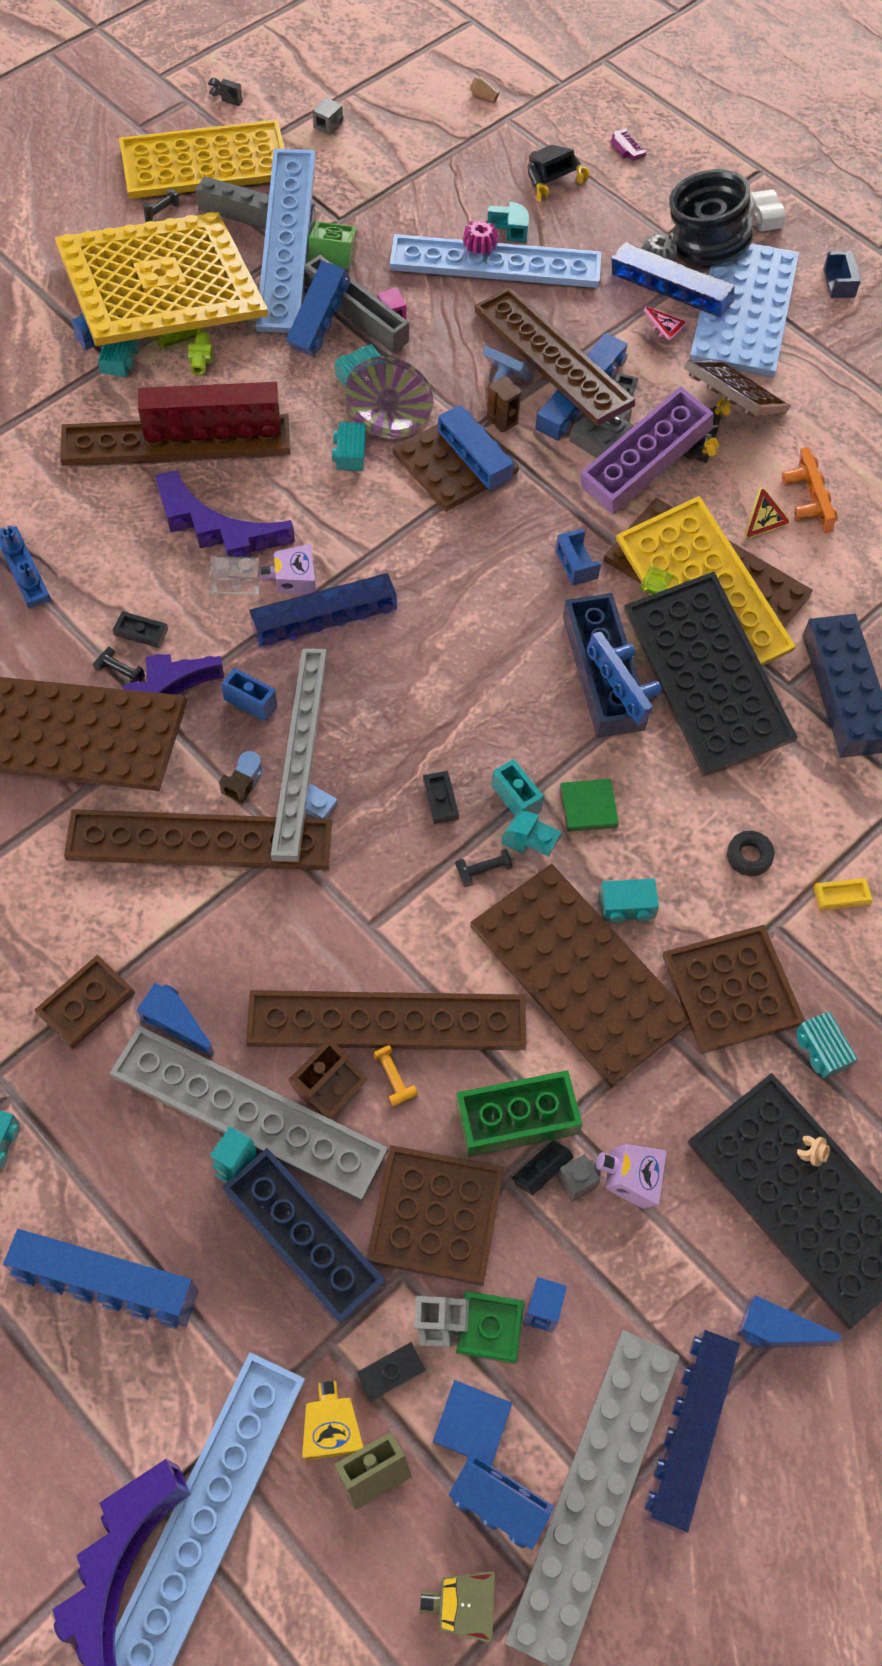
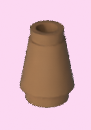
M476 76L470 85V91L473 92L474 96L493 103L499 97L500 92L483 76Z

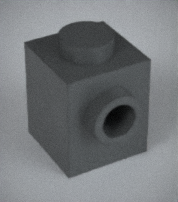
M327 97L312 110L313 128L328 135L343 123V106Z
M586 1154L562 1166L557 1178L573 1202L597 1188L601 1173L596 1168V1163L593 1160L589 1161Z

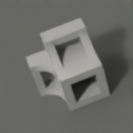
M416 1296L414 1328L419 1331L420 1345L452 1347L453 1331L468 1332L469 1300Z

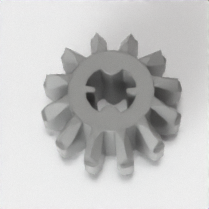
M654 233L653 236L648 235L644 244H642L643 260L647 261V265H654L655 268L657 266L664 268L665 265H671L677 254L676 240L671 239V235L665 236L664 233L661 235Z

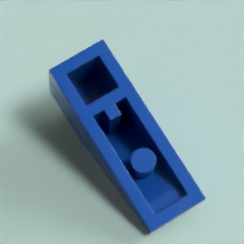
M154 983L137 1009L140 1019L212 1057L214 1051L211 1042L178 995V991L165 984L162 987Z
M756 1295L749 1300L737 1335L744 1337L743 1341L746 1344L755 1348H761V1346L765 1348L833 1346L841 1338L840 1334Z

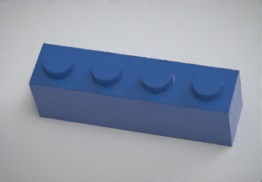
M323 260L321 261L286 338L287 343L292 349L315 357L317 351H320L323 337L332 325V317L335 311L337 312L340 308L341 297L350 285V277L344 268Z
M462 405L438 416V432L489 490L512 479L514 463L511 457L500 449L499 444L490 438L485 428L480 426L474 420L473 415L466 411Z

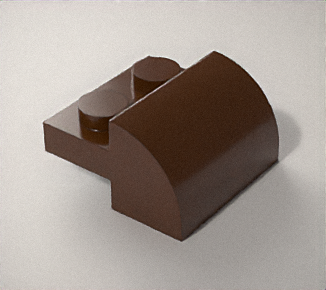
M329 1037L289 1078V1082L305 1102L313 1106L322 1116L330 1119L368 1078L348 1060L350 1057Z

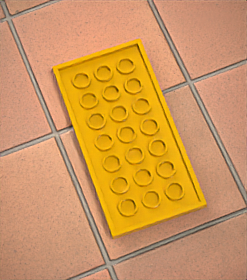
M278 119L119 138L129 199L167 195V189L174 190L178 194L196 191L204 176L236 186L271 182L274 149H284Z
M700 496L616 535L617 543L649 595L714 571L762 666L795 651L796 645Z

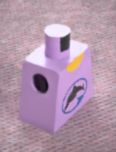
M311 544L276 551L274 553L275 566L261 567L262 581L276 580L278 593L316 595Z
M624 1144L613 1148L610 1155L603 1152L599 1154L596 1160V1168L607 1173L605 1184L607 1190L642 1209L659 1205L667 1151Z

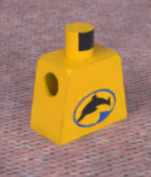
M337 1381L318 1383L319 1401L306 1404L302 1451L304 1461L351 1455L363 1448L351 1398L338 1399Z

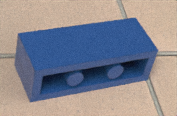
M471 1453L448 1495L453 1498V1503L458 1508L466 1512L471 1510L481 1517V1521L487 1527L494 1530L499 1528L509 1535L508 1538L512 1543L521 1548L528 1547L533 1550L554 1508V1505L473 1453Z

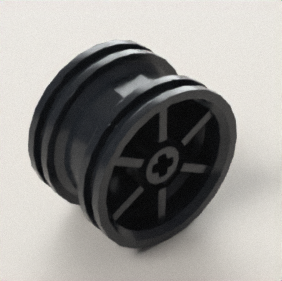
M725 169L706 170L683 179L672 190L669 197L671 219L675 224L673 240H676L677 255L682 260L700 266L718 265L739 257L751 245L753 240V224L749 213L751 207L750 185L741 174Z

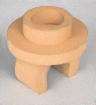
M803 1136L805 1145L811 1146L808 1151L798 1149L799 1157L804 1161H811V1164L817 1167L822 1162L825 1163L830 1153V1147L827 1145L826 1139L818 1137L815 1140L810 1136Z

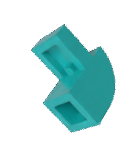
M510 201L509 207L488 206V224L493 223L496 229L507 230L506 241L527 243L529 214L525 207Z
M519 811L514 815L503 833L501 844L523 855L528 847L549 857L558 843L562 832L539 821V815L535 813Z

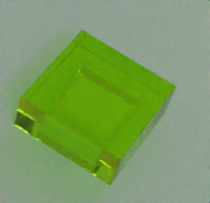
M650 566L640 585V590L652 595L666 590L672 580V574Z

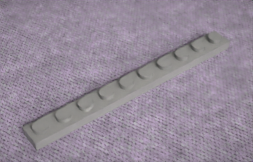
M302 649L271 851L272 861L299 862L328 656L326 649Z

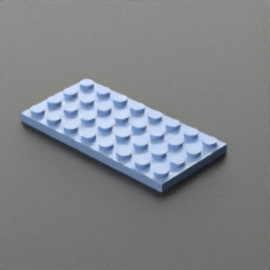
M751 243L748 249L739 257L722 264L711 265L689 360H721L738 371L774 378L799 252Z

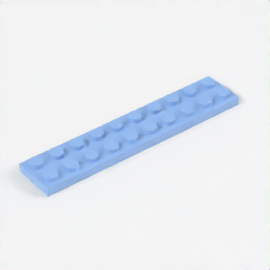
M274 149L259 290L268 309V316L256 319L257 332L289 333L303 303L304 265L307 259L316 161L315 150Z
M394 234L390 270L599 288L601 252L497 243L496 249L492 250L491 254L485 252L482 256L480 253L474 255L473 251L467 252L463 240Z
M249 1352L186 1483L191 1495L175 1506L116 1628L115 1653L117 1666H174L306 1381L305 1378Z

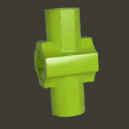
M206 332L197 333L195 343H189L188 360L191 363V372L195 375H203L206 364H212L213 346L210 344L211 337Z

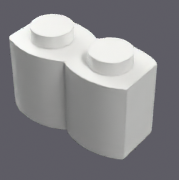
M773 189L751 192L749 213L752 217V223L756 226L757 230L761 232L783 228L786 213L783 205L779 203L776 192Z

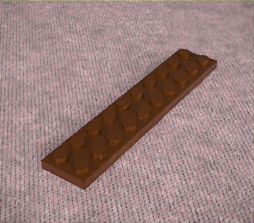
M510 287L474 305L475 313L597 426L635 407V399Z
M281 414V435L145 441L141 421L62 424L60 460L62 465L291 455L288 414Z
M71 809L64 857L67 861L329 870L332 819L305 818L299 862L272 861L271 858L277 817Z
M250 990L246 1044L247 1046L320 1047L330 1037L340 1048H383L390 1045L392 1049L525 1051V994Z

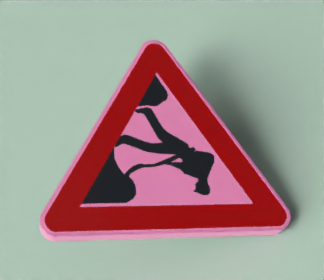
M645 307L644 309L645 313L655 324L653 330L661 331L659 337H666V339L671 340L687 324L682 319L650 307Z

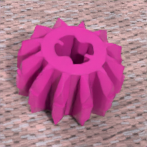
M478 219L476 223L470 221V224L465 226L463 243L467 248V252L473 251L474 255L480 253L483 256L485 252L491 254L492 250L496 249L498 229L494 227L493 223L488 224L487 220L481 222Z

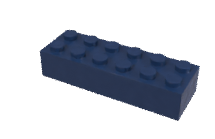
M613 593L565 600L563 620L597 738L645 731L648 719L645 723L636 724L586 650L592 634L600 631L612 648L628 644ZM633 659L623 661L622 663L638 686H641Z
M856 613L810 618L802 636L840 758L882 753V690Z
M268 1148L221 1187L225 1197L340 1329L386 1288L384 1277Z

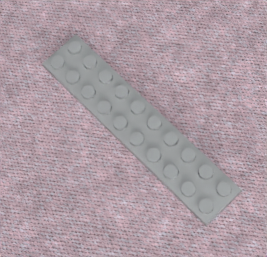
M138 1026L109 1073L112 1078L222 1133L227 1132V1127L238 1130L253 1140L256 1150L263 1152L268 1148L280 1162L360 1202L363 1201L388 1152V1147L141 1026Z
M625 1330L621 1331L504 1644L548 1666L570 1665L679 1355Z

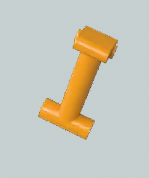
M388 1045L374 1051L372 1055L376 1061L380 1060L395 1091V1094L388 1097L391 1106L394 1107L418 1096V1092L414 1085L405 1088L390 1056L393 1050Z

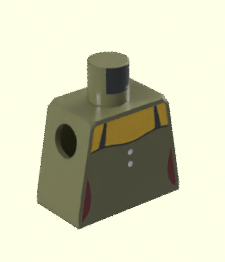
M495 1572L441 1578L440 1593L421 1591L420 1613L439 1615L438 1630L492 1643Z

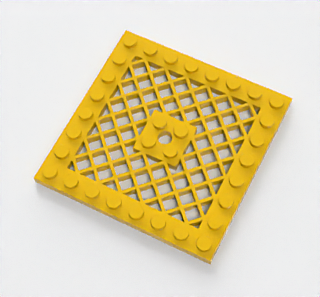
M208 212L197 216L188 215L177 219L168 218L157 222L148 221L144 224H129L124 227L105 228L99 231H85L79 234H64L55 237L56 247L96 346L268 316V309L219 212Z

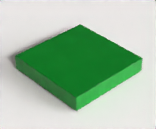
M611 779L560 783L567 832L618 827L619 820Z
M465 1291L464 1299L469 1300L468 1332L459 1331L456 1354L516 1364L525 1301Z

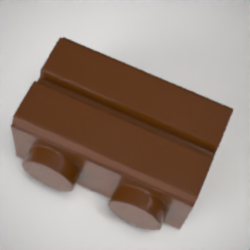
M507 376L492 381L488 386L487 419L492 424H495V427L500 432H506L518 424L521 389L513 384Z

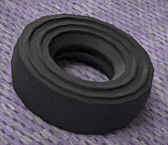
M752 830L736 834L730 841L727 849L729 864L735 871L746 876H759L766 872L772 865L775 855L773 844L769 838L760 832ZM748 845L754 846L759 850L760 858L756 861H748L742 856L741 849Z

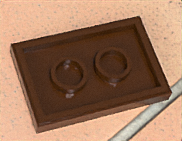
M97 954L34 1011L73 1050L133 996L135 991Z

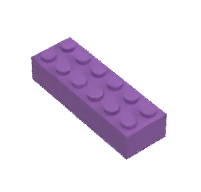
M680 386L580 472L582 488L614 515L713 429L714 413Z

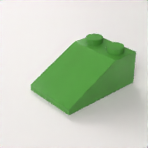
M316 221L309 236L307 263L321 255L330 263L345 270L349 269L357 227Z

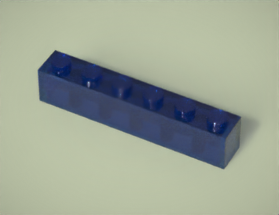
M624 243L612 256V275L719 318L723 316L734 302L735 285L631 244Z
M385 573L250 609L251 625L259 647L272 645L278 641L289 638L294 639L304 634L320 632L326 628L342 626L348 622L359 619L364 620L381 613H389L397 609V593L389 574Z
M704 1330L699 1337L694 1336L689 1350V1354L693 1355L691 1366H685L680 1384L685 1385L682 1397H676L671 1414L676 1416L673 1428L668 1426L662 1445L667 1447L664 1459L659 1458L655 1466L653 1477L658 1479L654 1491L649 1490L644 1505V1510L648 1511L646 1520L681 1534L688 1533L739 1350V1342L708 1330Z

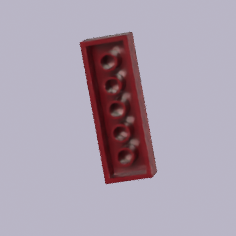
M277 382L138 388V412L145 441L281 435V414Z

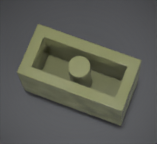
M392 1432L385 1434L334 1464L342 1486L355 1510L412 1477L406 1457Z

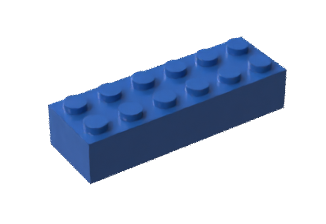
M18 1228L3 1263L11 1271L10 1276L16 1278V1282L34 1287L35 1283L44 1286L46 1291L57 1295H62L66 1291L74 1295L73 1298L75 1300L91 1304L92 1299L97 1300V1302L102 1303V1307L105 1309L119 1312L121 1308H124L131 1312V1316L148 1321L149 1316L155 1317L157 1320H160L159 1324L172 1329H177L178 1325L187 1327L199 1292L190 1278Z

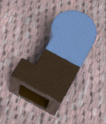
M252 751L242 753L238 759L239 764L230 777L223 775L219 781L221 794L241 803L245 802L262 774L260 756Z

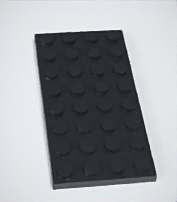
M714 571L624 605V611L703 777L797 740L798 737Z
M771 1073L690 1138L687 1143L848 1330H850L882 1302V1193L775 1075ZM803 1136H810L815 1140L818 1137L826 1139L827 1145L830 1147V1153L825 1163L822 1162L817 1167L813 1166L811 1161H804L799 1157L798 1149L808 1151L811 1146L805 1145Z

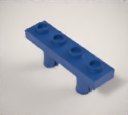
M7 526L8 529L3 527L0 530V549L28 609L51 601L47 588L17 526Z
M601 631L592 634L586 649L589 657L594 660L602 676L609 682L614 694L619 697L629 716L634 719L637 725L645 723L653 709L648 699L660 696L662 692L659 682L653 681L638 686L622 663L634 658V646L628 643L612 648Z

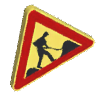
M761 487L758 490L744 533L746 538L760 535L790 523V519L765 488Z

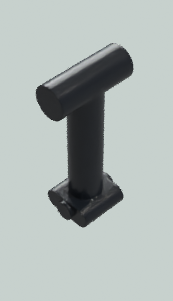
M167 189V197L153 206L149 202L144 203L145 223L148 221L153 222V216L169 205L179 206L178 193Z
M107 647L92 664L98 671L106 665L129 677L130 683L140 682L145 677V671L142 667L138 666L136 669H133L112 658L115 651L111 647Z
M507 849L501 850V856L470 866L466 865L464 859L455 862L464 887L473 884L471 878L473 875L501 866H505L506 870H510L513 867Z

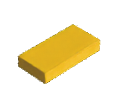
M866 878L816 883L813 887L820 911L867 906L873 902Z

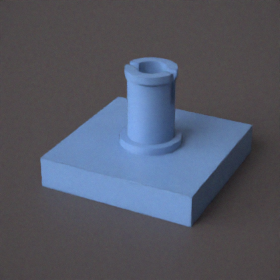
M485 346L482 352L483 356L493 366L499 368L493 381L503 376L509 378L510 374L530 383L534 374L524 363Z

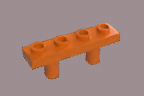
M810 447L801 448L799 457L800 467L782 471V481L785 486L804 481L807 484L813 503L795 506L796 520L800 521L806 518L817 517L821 522L824 533L833 532L835 522L838 521V514L836 508H832L830 504L831 495L829 490H825L824 475L818 471V460L816 455H812Z

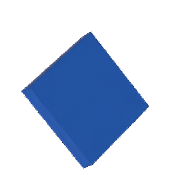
M454 1380L432 1443L466 1457L473 1453L492 1466L512 1402Z

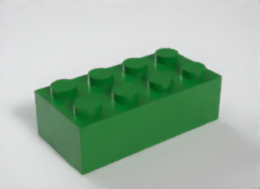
M568 1070L456 1093L455 1103L467 1157L579 1135L583 1125Z

